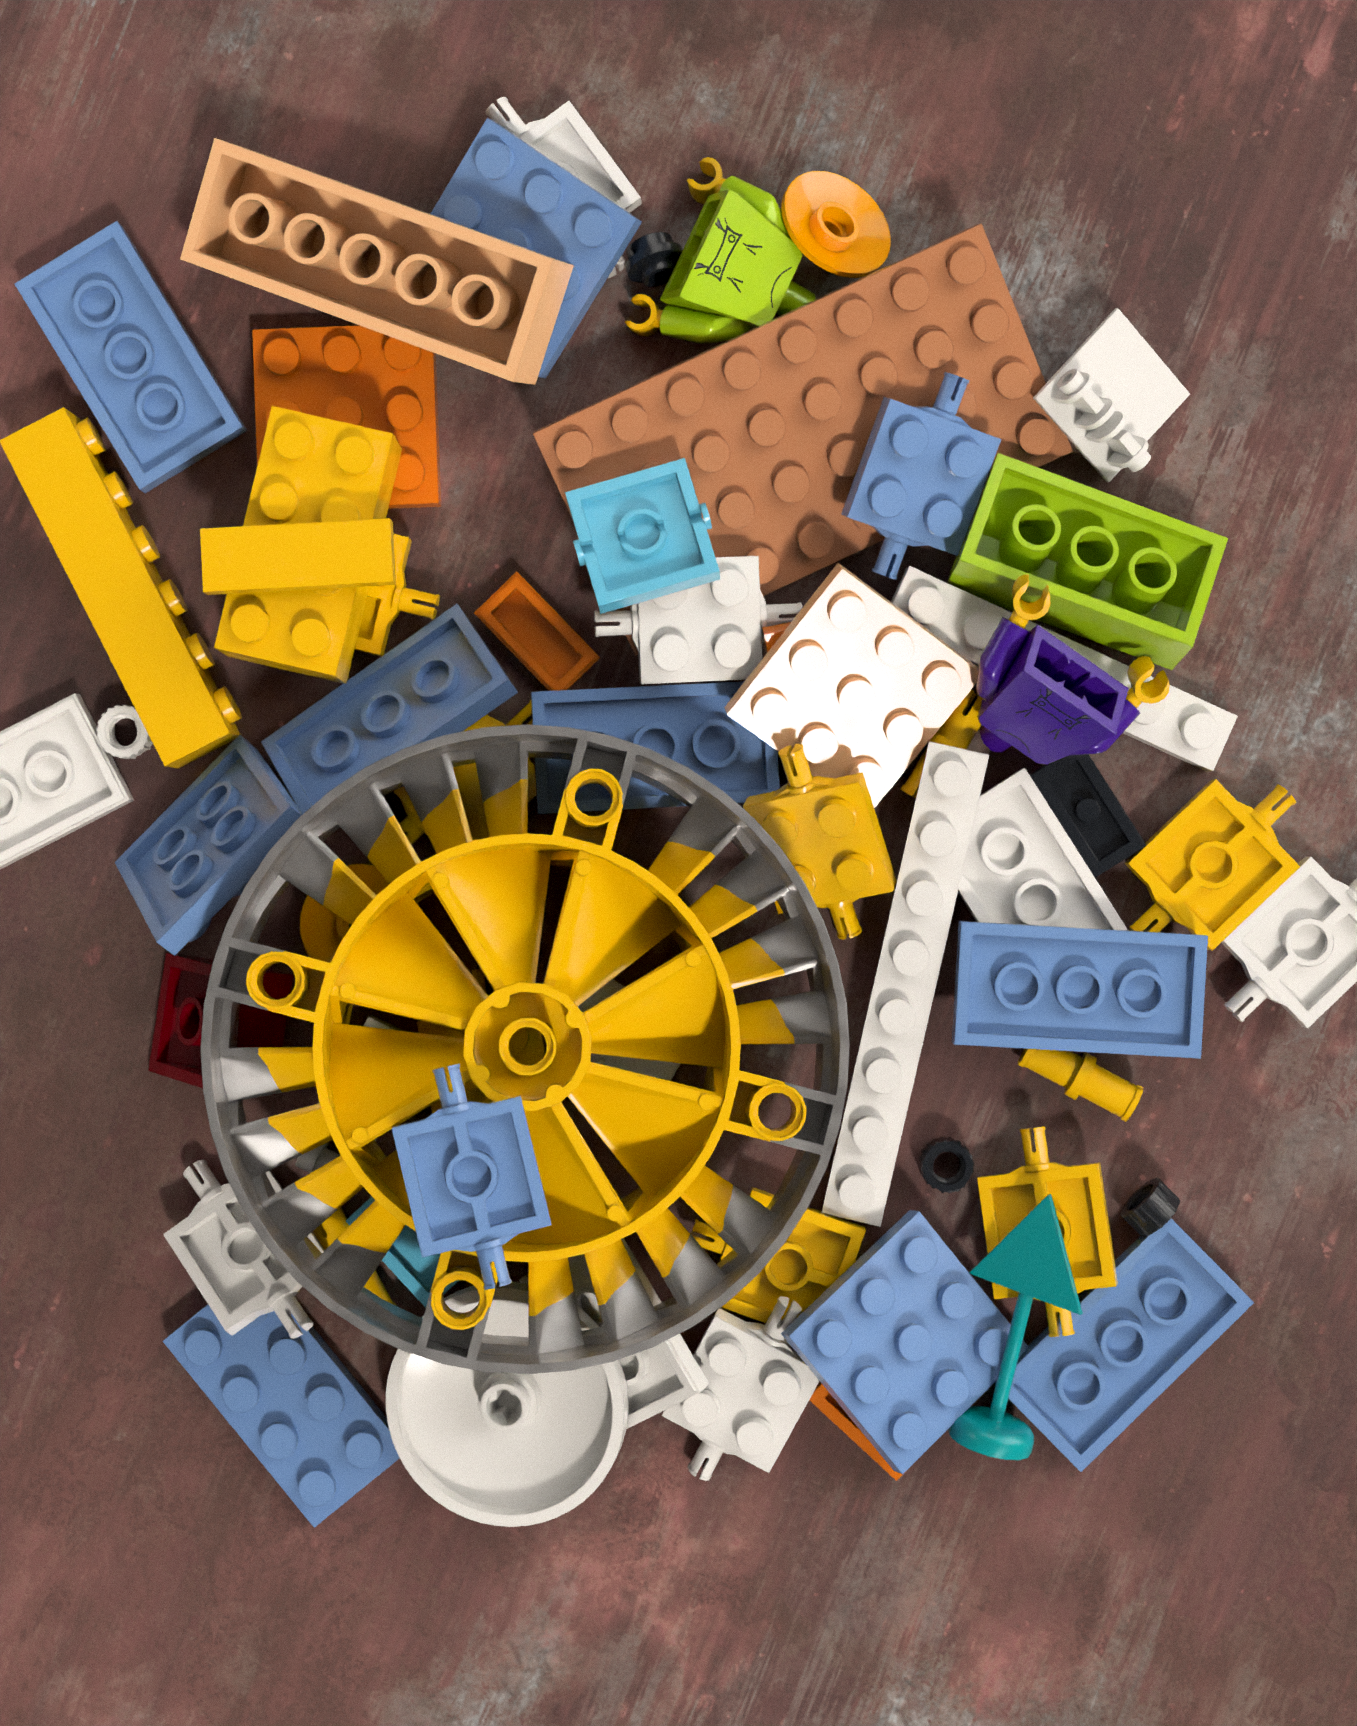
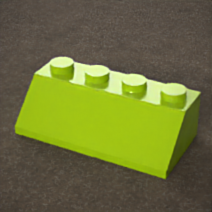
M997 453L961 549L955 558L947 583L985 601L1013 611L1012 586L1018 577L1028 574L1029 585L1026 592L1021 596L1023 601H1037L1041 597L1046 585L1049 586L1051 604L1048 612L1043 617L1037 619L1038 621L1138 658L1149 656L1154 664L1173 670L1194 645L1228 538Z

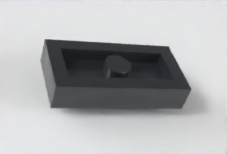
M1089 754L1066 756L1046 764L1030 774V777L1095 878L1147 846Z

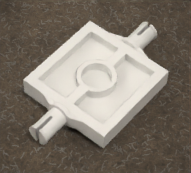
M506 97L497 99V104L508 121H506L494 103L487 108L486 115L491 120L497 122L627 212H632L642 204L639 194L570 101H567L546 118L529 122L526 125ZM623 256L620 257L615 265L619 271L625 268L627 260ZM615 267L608 278H611L617 274Z
M759 556L716 557L720 570V580L631 605L630 610L610 611L603 614L594 611V622H619L617 625L594 626L595 637L632 635L639 657L640 684L746 680L762 660V644L764 640L761 628L792 622L795 617L779 618V615L798 614L802 609V603L766 604L760 590Z
M1304 857L1298 863L1300 868L1221 942L1242 964L1246 977L1250 980L1228 1002L1224 1003L1226 1009L1233 1012L1232 1015L1237 1020L1243 1022L1267 998L1281 1004L1302 1027L1309 1028L1357 982V878L1348 886L1333 879L1312 857Z
M205 1160L194 1162L193 1165L203 1178L204 1183L190 1166L185 1169L183 1175L187 1178L201 1201L197 1203L187 1218L163 1234L227 1333L233 1336L259 1316L274 1311L288 1331L291 1339L303 1335L291 1317V1314H293L300 1327L306 1332L313 1326L312 1320L308 1318L295 1298L302 1285L291 1276L266 1247L244 1214L230 1184L221 1186ZM272 1171L266 1172L275 1193L282 1190V1186ZM311 1232L307 1237L323 1253L325 1251L314 1233Z
M785 1296L778 1297L777 1303L765 1325L746 1322L721 1308L715 1312L693 1354L710 1384L700 1393L664 1410L662 1414L663 1417L695 1433L702 1440L692 1461L687 1466L693 1476L697 1475L705 1458H708L702 1468L699 1479L710 1480L723 1452L736 1455L768 1473L771 1471L819 1383V1379L781 1334L802 1311L801 1306L794 1300L784 1319L781 1320L790 1298Z

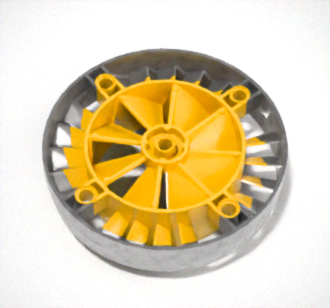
M511 725L483 727L443 735L404 748L365 767L330 790L293 823L269 850L246 884L225 926L212 964L204 1002L201 1065L203 1094L210 1130L225 1176L244 1214L266 1247L299 1284L328 1309L361 1331L402 1351L441 1364L477 1371L537 1374L572 1371L605 1364L653 1348L690 1329L718 1310L761 1272L787 1241L807 1210L827 1169L840 1129L846 1097L850 1042L846 997L838 960L825 922L806 884L779 845L754 817L717 786L688 767L649 748L610 735L570 727ZM528 757L572 761L552 835L528 833ZM476 763L489 832L488 838L478 840L472 839L453 767ZM631 777L672 795L690 807L648 871L634 861L611 851ZM591 783L605 787L612 799L608 811L599 816H588L578 809L575 795L584 785ZM403 786L436 852V855L423 861L419 859L383 797ZM341 827L388 881L389 885L378 895L324 843L338 828ZM732 841L746 858L688 907L678 894ZM550 866L570 869L571 873L544 983L540 984L536 983L549 871ZM289 883L352 925L342 939L331 963L257 944L276 902ZM435 892L492 986L494 992L491 995H487L418 906V902ZM778 901L787 919L786 921L718 953L712 941L713 937L771 903ZM670 933L683 952L587 1011L582 1012L578 1008L579 1005ZM281 962L287 964L293 970L295 987L286 998L276 1000L265 991L263 976L270 966ZM802 970L807 972L810 986L809 992L736 1005L733 989ZM245 1004L313 1022L312 1047L237 1048L240 1005ZM353 1004L463 1030L465 1035L464 1038L349 1025ZM524 1027L540 1031L547 1043L544 1057L531 1065L516 1061L509 1049L512 1035L518 1029ZM741 1044H816L813 1089L739 1070ZM591 1053L707 1066L704 1087L701 1089L590 1062ZM460 1063L463 1084L465 1085L472 1080L477 1085V1087L466 1094L468 1102L492 1103L521 1095L552 1223L551 1226L519 1233L502 1245L506 1261L528 1262L529 1337L483 1334L495 1288L484 1290V1282L476 1251L451 1250L440 1253L423 1318L381 1299L364 1287L405 1225L416 1231L397 1150L386 1157L375 1139L391 1130L392 1127L398 1126L440 1100L435 1076L432 1073L434 1069L445 1068L449 1089L453 1092L447 1066ZM316 1086L319 1099L318 1104L246 1122L242 1100ZM781 1093L789 1100L791 1115L783 1126L775 1129L766 1128L760 1122L758 1107L762 1099L767 1095ZM567 1096L638 1184L639 1188L620 1200L562 1104L561 1101ZM724 1130L797 1149L778 1191L767 1208L705 1166ZM332 1140L334 1141L340 1153L339 1157L275 1193L266 1172ZM364 1187L375 1201L321 1253L307 1236ZM679 1197L733 1249L718 1264L711 1259L668 1209ZM634 1232L638 1234L673 1297L656 1306H653L621 1240ZM582 1254L585 1255L604 1325L603 1327L584 1331L581 1330L568 1257ZM491 1261L495 1282L497 1284L498 1277L495 1264L493 1261ZM465 1280L473 1284L478 1290L480 1301L471 1311L465 1313L453 1311L445 1303L443 1297L444 1288L451 1282Z

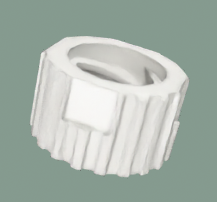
M116 705L114 708H108L107 712L101 715V719L97 722L98 728H96V731L98 733L96 737L100 741V747H103L106 753L122 759H136L137 756L151 749L153 743L135 707ZM125 718L134 720L137 727L136 739L128 746L119 744L115 737V724Z

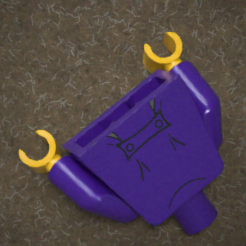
M1024 574L1018 577L1012 586L1014 610L1010 618H1001L980 656L976 690L983 699L977 716L981 724V739L994 752H1003L1013 746L1040 764H1049L1069 755L1103 753L1111 747L1141 714L1137 708L1142 702L1152 704L1165 699L1169 693V679L1165 671L1162 670L1156 674L1154 679L1144 683V680L1153 673L1155 666L1149 656H1141L1135 659L1128 668V680L1132 686L1129 689L1039 625L1032 628L1031 631L1025 629L1029 620H1037L1048 612L1051 601L1048 585H1046L1041 597L1037 601H1023L1021 596L1026 592L1029 585V575Z

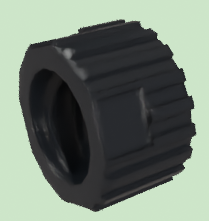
M951 1137L935 1138L932 1142H928L927 1146L922 1148V1154L918 1158L920 1160V1164H918L921 1170L920 1173L926 1184H930L933 1189L937 1188L941 1193L958 1192L961 1188H965L967 1181L972 1173H974L973 1157L969 1149L964 1144L961 1145L959 1140H954ZM942 1152H952L959 1159L957 1174L953 1177L942 1178L933 1171L934 1160Z
M1159 1178L1151 1179L1133 1193L1121 1209L1120 1215L1141 1236H1150L1172 1218L1180 1204V1199Z

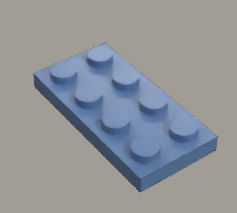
M118 221L110 224L15 283L27 306L142 492H149L247 431L128 234Z
M455 604L350 678L347 684L340 685L262 740L261 743L296 805L304 814L330 790L365 767L404 748L443 735L462 732L514 696L518 691L458 604Z
M745 681L531 692L532 725L570 727L610 735L649 748L688 767L723 790L737 804L745 803L749 796L779 789L778 751L729 717L724 708ZM534 758L537 814L558 813L572 761ZM631 777L622 810L682 807L687 805L672 795ZM590 783L584 785L575 795L576 805L581 812L608 811L611 806L612 799L609 792L599 784Z
M959 921L952 1043L954 1045L1201 1059L1208 935Z
M1172 1218L1150 1236H1140L1115 1260L1118 1281L1116 1287L1088 1289L1078 1296L1083 1314L1078 1315L1071 1312L1075 1334L1062 1335L1059 1315L1060 1336L1049 1337V1328L1047 1327L1028 1345L1029 1348L1018 1358L1008 1399L1080 1472L1254 1304L1239 1286Z
M207 1304L169 1335L163 1343L315 1528L400 1458L391 1439L387 1417L313 1326L306 1332L300 1327L293 1314H291V1317L303 1333V1335L291 1339L288 1331L273 1311L259 1316L232 1336L225 1331Z

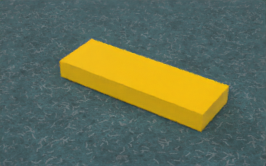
M390 518L200 529L203 592L207 595L396 585L393 522Z

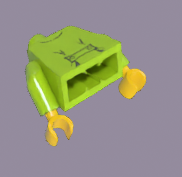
M706 157L699 161L701 171L708 176L714 177V180L711 183L701 185L695 182L694 179H687L691 196L697 202L704 204L660 298L668 306L661 310L649 296L637 294L632 297V303L640 307H649L651 309L650 317L641 324H635L632 321H625V324L639 336L647 337L655 334L660 329L662 335L700 344L726 342L773 320L775 314L781 316L815 300L816 296L814 293L792 281L803 253L790 238L783 222L782 211L772 194L735 176H730L727 179L723 178L721 166L714 158Z

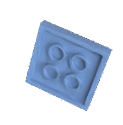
M489 118L484 122L431 212L432 215L574 265L538 375L540 378L548 376L642 223L641 220Z
M241 735L115 861L156 942L174 956L188 942L195 941L204 934L210 925L211 918L231 898L242 894L246 884L269 850L293 823L303 815L259 751Z
M909 1210L781 1334L894 1471L904 1474L955 1423L956 1419L997 1380L1011 1324L920 1211ZM1024 1340L1019 1357L1029 1348Z

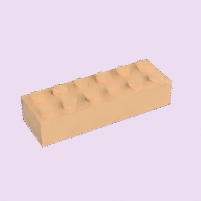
M214 138L180 257L181 260L506 380L533 385L536 384L574 265L217 138Z

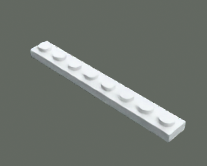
M929 741L822 1213L881 1227L989 754Z

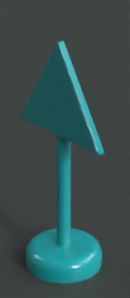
M1051 1194L1047 1195L969 1272V1274L1019 1292L990 1408L970 1406L948 1429L950 1437L958 1444L971 1451L993 1458L1022 1460L1028 1458L1032 1453L1034 1435L1031 1428L1020 1418L1005 1412L1033 1298L1078 1315L1083 1314Z

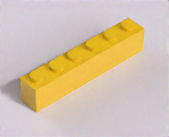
M63 407L1 439L0 444L164 766L179 769L235 740L241 735L235 724V721L242 718L240 710L225 686L217 689L207 669L214 665L213 657L199 633L190 636L180 614L187 611L186 604L171 579L162 581L153 563L154 560L160 558L159 551L151 535L143 525L135 528L126 510V507L133 504L132 498L120 476L115 471L111 474H108L98 455L105 451L106 448L91 420L86 418L81 421L79 417Z

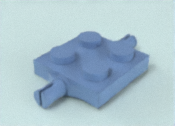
M944 372V378L933 407H912L884 397L841 513L848 518L872 526L880 535L885 537L874 568H872V571L896 580L908 545L913 547L931 546L956 556L959 554L1001 442L1000 438L972 429L962 418L956 416L970 380Z
M459 1063L447 1066L453 1092L449 1089L445 1068L432 1070L442 1108L426 1119L392 1127V1133L422 1258L451 1250L476 1251L484 1282L483 1287L484 1290L496 1288L491 1261L495 1264L500 1287L512 1283L502 1245L519 1233L551 1226L552 1223L521 1095L492 1103L468 1102Z

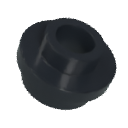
M654 232L636 239L626 250L628 261L626 262L625 269L628 278L633 282L644 283L648 287L667 283L683 251L681 245L673 242L671 235L666 232Z

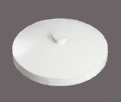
M497 1282L483 1334L529 1337L528 1284L512 1282L500 1287L499 1282ZM470 1286L445 1297L444 1300L451 1310L465 1313L473 1310L478 1305L480 1296L475 1286ZM577 1306L581 1330L598 1328L599 1326L593 1319ZM397 1349L387 1379V1423L391 1439L404 1467L415 1482L439 1504L464 1518L479 1523L505 1527L529 1526L555 1519L571 1511L585 1501L603 1482L617 1458L627 1428L628 1391L623 1368L619 1360L572 1371L514 1374L483 1372L445 1365Z

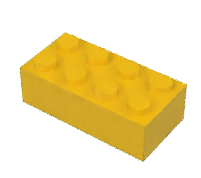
M272 406L243 526L386 519L402 448L393 433ZM370 586L227 594L214 648L231 658L347 684Z

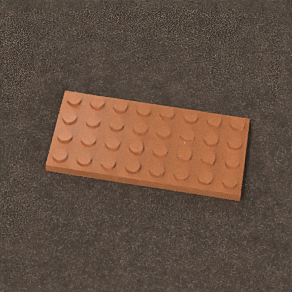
M982 223L973 225L532 432L570 516L571 513L565 492L685 458L699 504L706 503L710 515L712 529L707 531L715 557L759 556L760 590L763 596L884 540L885 537L880 535L872 526L841 514L884 397L912 407H933L944 378V372H948L970 380L956 416L962 418L972 429L1000 438L1001 442L997 453L1039 468L1073 452L1067 436L1033 399L1046 382ZM630 606L623 607L614 611L630 610ZM626 635L635 656L638 655L632 635Z

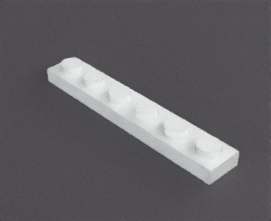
M911 566L905 569L891 600V603L978 668L980 656L1001 618L1009 619L1012 614L1010 611ZM1028 621L1025 629L1031 631L1038 624ZM1042 627L1129 689L1132 687L1127 675L1129 666ZM1148 677L1144 680V683L1151 681L1154 677ZM1169 685V693L1165 699L1157 703L1149 704L1142 702L1137 710L1141 714L1123 734L1204 771H1214L1238 716Z

